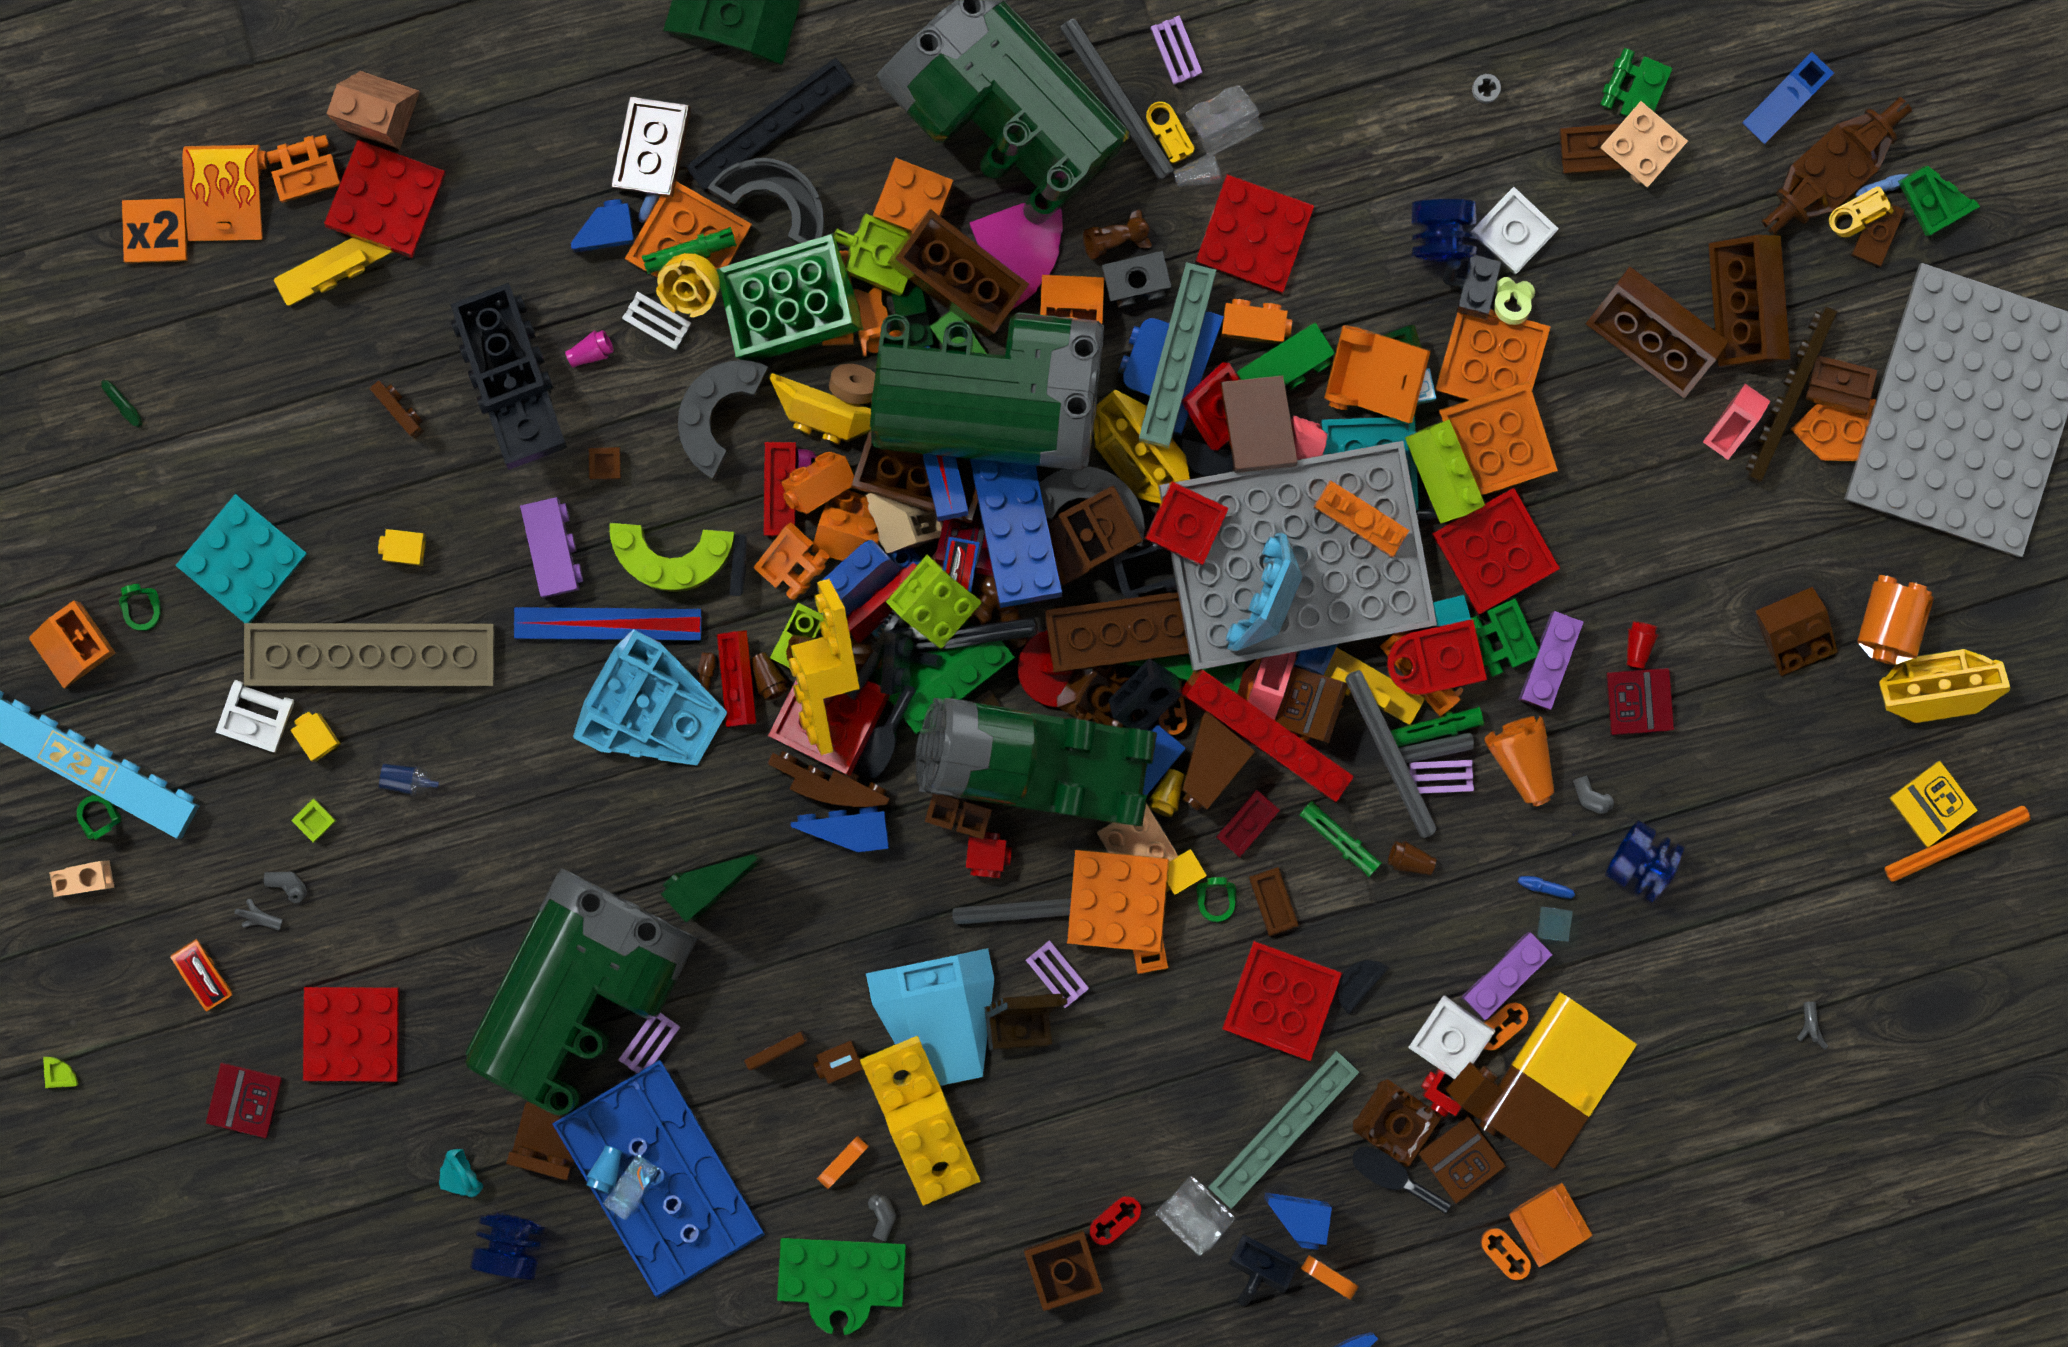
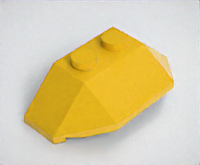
M774 373L771 374L770 380L789 421L794 423V429L810 434L812 429L824 433L822 439L837 445L840 444L841 440L850 442L871 432L870 408L845 402L829 393Z
M1114 390L1096 406L1094 422L1095 447L1120 480L1131 489L1135 497L1161 504L1159 485L1168 484L1172 481L1190 480L1186 455L1173 438L1171 439L1169 449L1139 441L1147 406Z
M1965 649L1917 656V659L1897 664L1879 682L1886 710L1914 723L1977 714L2010 691V684L2002 661H1993L1983 655Z

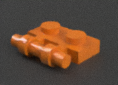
M326 134L315 138L311 135L305 137L302 142L289 146L285 143L278 145L276 150L266 152L269 164L281 161L283 166L282 169L271 172L281 203L340 185L333 156L331 154L319 156L318 149L329 146ZM308 153L310 160L293 165L292 157Z
M790 522L784 527L753 568L775 588L784 581L790 587L786 592L787 596L792 600H796L800 594H805L810 588V581L814 576L820 575L825 569V563L829 559V555L826 551L819 550L815 556H812L808 550L813 545V542ZM798 563L805 568L801 574H797L793 570Z

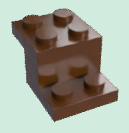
M1114 485L1060 513L1059 517L1047 523L1058 576L1062 585L1114 559L1116 555L1143 541Z

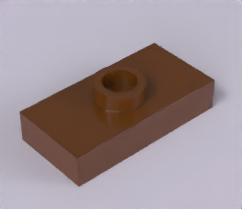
M1891 204L1893 208L1892 214L1886 212L1887 214L1867 225L1864 224L1866 228L1860 232L1851 256L1878 268L1881 267L1905 209Z

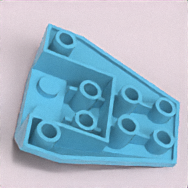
M1276 533L1274 538L1269 537L1265 543L1262 554L1266 555L1263 563L1267 564L1261 577V581L1265 583L1260 594L1255 593L1248 608V610L1252 611L1250 618L1239 620L1237 624L1233 623L1226 636V641L1229 642L1227 649L1230 651H1239L1276 636L1280 632L1303 577L1287 535L1283 533Z
M988 948L866 973L872 1005L895 1045L918 1035L940 1086L983 1077L988 1036L984 1007L990 1006L992 1002L994 975Z

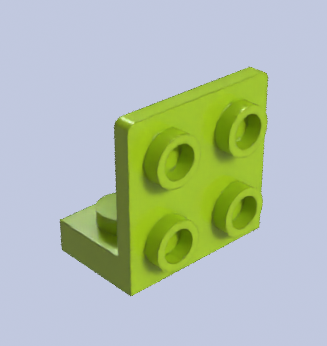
M926 555L886 603L904 621L937 647L943 648L978 608L981 601L948 575L936 561Z

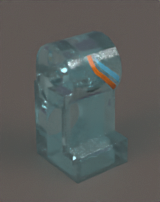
M638 1154L630 1163L624 1175L619 1179L613 1191L608 1195L603 1205L627 1220L637 1210L656 1177L659 1168Z

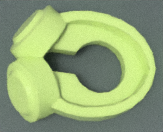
M1504 277L1497 281L1494 290L1497 294L1494 300L1496 315L1507 324H1521L1528 318L1531 311V300L1535 296L1533 285L1527 281L1516 284L1509 277ZM1514 296L1521 310L1518 312L1509 311L1504 303L1509 302L1510 297Z

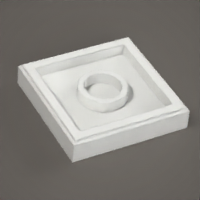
M1513 187L1470 233L1516 275L1557 232L1558 228Z
M1443 996L1408 1048L1455 1079L1469 1062L1474 1064L1495 1033V1030L1446 996Z

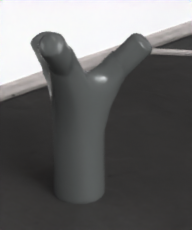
M252 899L246 900L250 911L235 909L236 915L248 919L242 922L243 928L251 925H262L280 930L283 919L262 912L255 906Z
M1804 1002L1805 1024L1797 1039L1802 1041L1810 1033L1813 1042H1817L1823 1049H1827L1828 1045L1822 1038L1818 1026L1816 1002Z

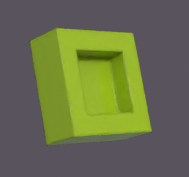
M313 798L291 821L315 843L337 820Z

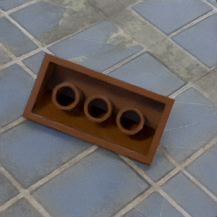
M931 209L927 211L907 234L887 262L985 337L995 334L1029 285L1028 282Z
M1752 235L1708 243L1715 331L1729 341L1717 358L1718 366L1761 364L1790 360L1781 236Z
M1630 266L1586 322V325L1684 399L1716 361L1729 342Z
M869 432L851 488L935 512L922 454L876 448L871 443V432ZM956 457L969 515L955 519L972 523L978 507V497L971 463Z

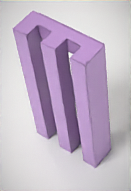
M1180 16L1150 27L1173 85L1202 74L1201 67ZM1176 25L1193 71H1188L1171 29L1172 26ZM1162 30H1165L1183 75L1177 77L1160 35Z
M1472 760L1409 763L1410 774L1416 786L1417 781L1466 779V785L1417 787L1420 794L1474 791ZM1465 767L1466 772L1416 775V769Z
M1050 940L1026 959L1027 963L1053 994L1061 993L1036 964L1035 960L1038 957L1071 995L1067 998L1068 1004L1064 1008L1089 989ZM1048 949L1079 985L1080 988L1077 991L1071 987L1044 952Z
M661 1012L658 1017L647 1019L618 1060L636 1073L642 1071L643 1069L638 1064L666 1025L672 1029L643 1069L657 1061L680 1029V1026ZM658 1018L661 1021L635 1059L633 1061L628 1059L653 1022Z

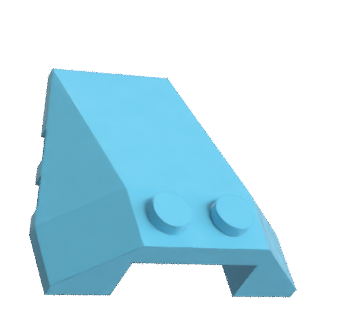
M633 629L613 649L587 695L573 738L600 752H618L634 757L646 756L658 758V760L698 765L725 718L727 710L660 642Z

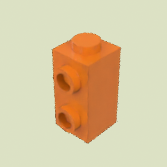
M1232 299V304H1225L1221 337L1279 345L1284 342V337L1290 338L1292 319H1287L1288 311L1281 310V305L1263 303V308L1250 306L1251 301Z
M825 452L815 458L816 462L792 471L790 477L781 482L785 490L783 496L791 509L807 514L851 488L854 474L845 456L834 452Z

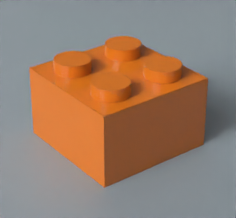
M895 158L873 217L910 232L929 209L942 217L954 186V180Z

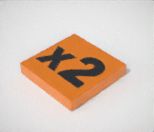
M184 198L122 200L124 263L188 261Z

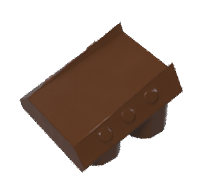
M1110 665L1075 670L1062 693L1057 696V707L1076 719L1122 728L1123 724L1113 718L1108 699L1129 677L1115 670Z
M1386 1079L1378 1083L1377 1089L1357 1119L1353 1120V1131L1408 1167L1440 1121L1441 1115Z

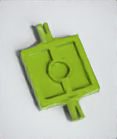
M868 214L863 216L859 229L854 235L841 231L838 228L834 233L836 242L849 247L848 259L845 265L848 275L898 296L903 294L908 278L887 262L909 231Z

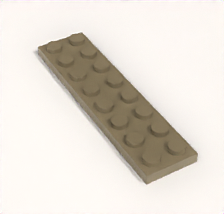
M244 623V686H494L495 624Z

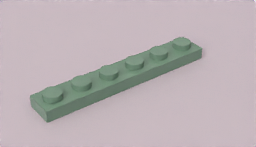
M1186 262L1140 431L1139 441L1168 449L1170 447L1216 276L1215 269Z
M1335 1051L1208 1188L1232 1209L1355 1078L1359 1071L1340 1053Z

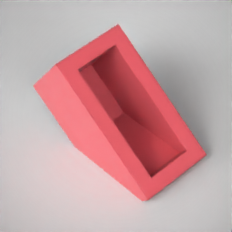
M1744 384L1706 436L1703 443L1729 460L1758 423L1771 401L1747 384Z
M1297 651L1262 658L1254 679L1248 702L1274 720L1282 702Z

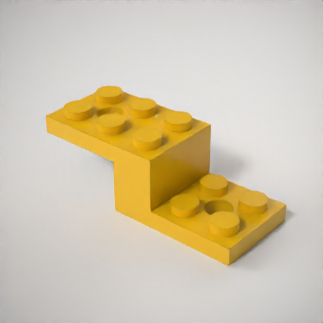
M830 579L817 582L819 594L815 595L818 612L823 613L824 621L820 622L823 637L792 645L793 658L788 659L792 676L796 677L798 685L793 687L798 704L801 703L803 711L799 712L802 729L806 730L810 744H816L821 755L833 752L823 699L860 689L845 607Z
M918 1035L860 1059L883 1111L890 1134L922 1205L924 1206L981 1182ZM899 1070L909 1072L904 1079L896 1080L893 1078L894 1074ZM938 1162L948 1163L947 1167L942 1171L932 1170L933 1166Z

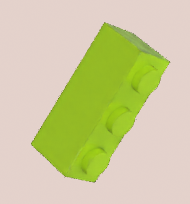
M1450 419L1423 428L1405 437L1440 524L1465 516L1485 506Z

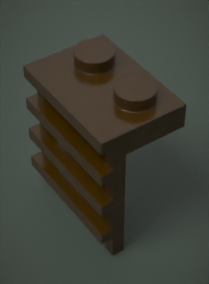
M1062 993L1006 997L991 1003L990 1006L984 1007L989 1050L1052 1045L1049 1013L1067 1005V998H1063Z

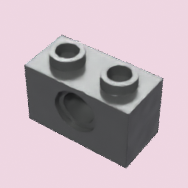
M1163 251L1102 265L1110 305L1117 303L1118 308L1136 304L1135 299L1147 296L1148 301L1166 297L1165 292L1171 291V283ZM1134 273H1140L1145 277L1146 284L1142 288L1136 289L1130 286L1128 278Z

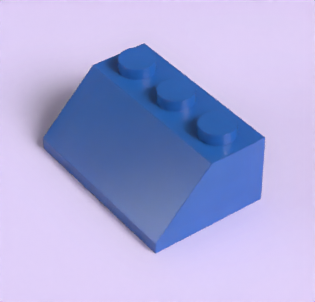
M1265 1192L1264 1199L1300 1247L1318 1250L1319 1244H1327L1332 1207L1327 1202Z

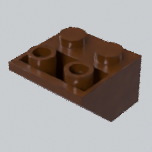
M1813 587L1755 611L1762 636L1780 676L1838 652L1827 609Z

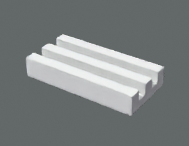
M639 292L636 293L633 302L630 303L627 312L622 317L626 322L677 350L692 324ZM643 302L681 324V330L638 306L639 303ZM636 312L677 337L673 341L636 320L632 315Z

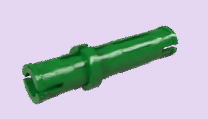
M731 227L706 236L702 233L697 235V239L648 255H642L647 274L649 275L661 270L669 260L680 254L692 253L709 258L711 253L737 246Z
M1478 706L1454 714L1452 711L1446 712V716L1394 730L1391 729L1390 732L1397 747L1423 742L1448 734L1456 736L1459 731L1484 726L1481 709Z
M1313 801L1299 814L1300 817L1305 819L1343 853L1341 856L1343 859L1352 861L1367 877H1370L1382 863L1360 845L1362 843L1361 840L1358 838L1355 840L1317 807ZM1318 819L1321 820L1328 828H1330L1338 837H1336L1321 822H1319ZM1342 841H1344L1346 844H1348V845H1349L1355 852H1357L1363 859H1361L1357 854H1355L1354 851H1352V850H1351L1348 846H1346Z

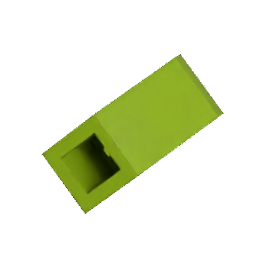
M798 602L770 659L790 669L786 655L789 639L793 635L817 638L821 630L820 622L824 621L823 615Z

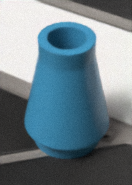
M605 1145L603 1152L586 1176L589 1178L587 1186L610 1194L612 1187L616 1188L622 1151Z

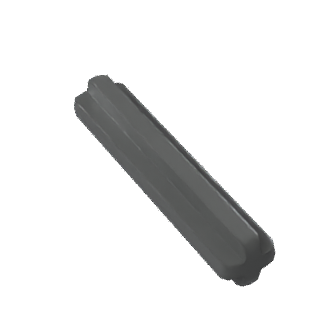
M1466 733L1398 749L1407 764L1471 750L1475 745L1472 734Z

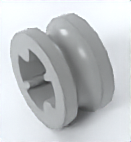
M1491 74L1480 75L1472 86L1474 98L1486 104L1496 100L1501 91L1499 80ZM1483 81H1489V86L1493 84L1495 90L1491 91L1489 97L1483 96L1484 92L1480 94L1478 88L1483 85Z

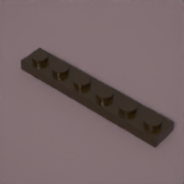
M1826 306L1821 312L1815 311L1808 326V328L1812 329L1808 341L1803 339L1798 347L1795 356L1800 359L1796 368L1790 367L1785 376L1783 385H1786L1787 388L1783 397L1777 396L1772 405L1770 413L1775 415L1770 426L1765 424L1760 432L1757 441L1762 444L1758 453L1752 452L1747 461L1745 469L1749 473L1746 479L1755 483L1762 481L1838 311Z

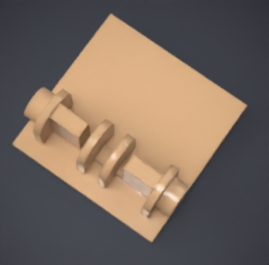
M1640 101L1600 148L1631 174L1630 177L1637 184L1642 183L1648 188L1688 140Z
M1147 803L1143 826L1111 823L1097 832L1109 853L1170 858L1169 861L1178 857Z

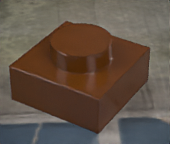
M620 447L588 448L590 480L621 479Z

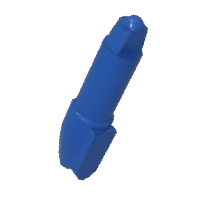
M1520 876L1518 878V883L1531 891L1567 899L1575 896L1574 890L1560 884L1545 881L1539 877Z

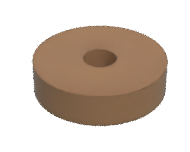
M857 364L839 365L831 372L829 389L832 394L845 402L853 404L869 403L872 401L875 373Z

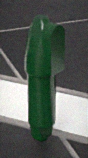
M102 380L101 387L104 393L119 409L120 414L137 428L142 426L141 418L133 405L125 399L109 380Z

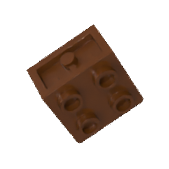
M526 1102L513 1150L509 1152L506 1164L568 1180L571 1176L574 1160L552 1123L569 1113L555 1115L530 1102Z

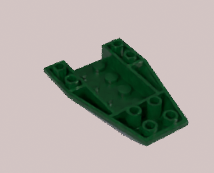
M672 0L663 31L692 40L694 37L750 52L753 57L783 65L799 11L800 0Z

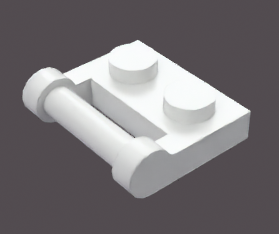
M235 680L229 692L216 733L276 753L287 720L293 709L294 700L287 697L281 699L244 686V682ZM242 698L279 711L276 720L237 707L239 699Z

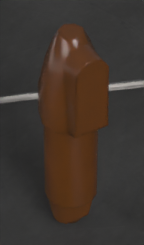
M702 652L697 670L700 675L698 682L709 691L715 670V655L710 652Z

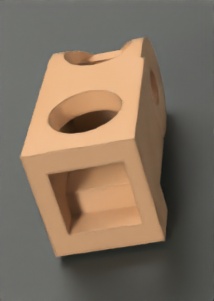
M110 860L92 862L49 872L54 897L115 888Z

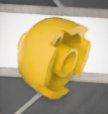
M692 253L680 254L669 260L659 271L656 293L661 303L671 312L680 311L690 314L689 317H697L705 314L714 304L720 288L719 276L714 265L705 257Z

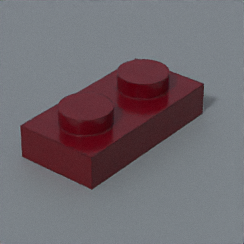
M1256 790L1216 838L1238 857H1241L1280 809Z

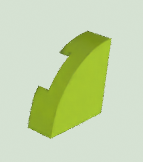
M43 1057L45 1088L78 1086L77 1077L73 1069L66 1062L55 1057Z

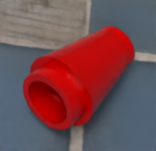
M1633 621L1632 627L1628 628L1626 665L1645 669V664L1658 638V634H1656L1657 626Z

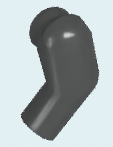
M1587 775L1573 780L1580 804L1584 808L1598 814L1607 813L1613 808L1614 800L1611 795H1602L1592 791Z
M264 873L265 887H281L292 903H300L307 894L306 886L295 873Z
M874 1194L870 1197L868 1206L869 1209L874 1210L879 1221L872 1236L886 1242L896 1220V1212L890 1199L884 1195Z

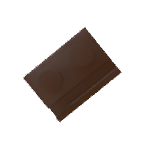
M1620 124L1560 128L1562 174L1625 170L1600 148Z
M1818 355L1813 366L1805 400L1866 415L1877 370Z
M378 380L369 388L412 438L416 439L424 432L419 426L423 420L412 407L406 411L399 402L403 397L392 384L386 387Z

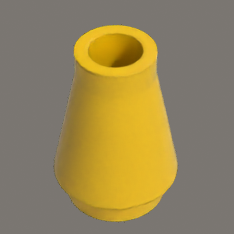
M1169 768L1149 798V801H1151L1149 808L1160 815L1172 817L1174 811H1178L1185 775Z

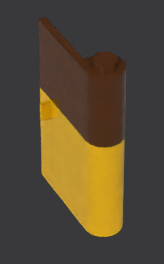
M1559 992L1498 1085L1503 1092L1479 1118L1482 1121L1478 1126L1493 1136L1497 1131L1502 1133L1555 1169L1637 1044Z

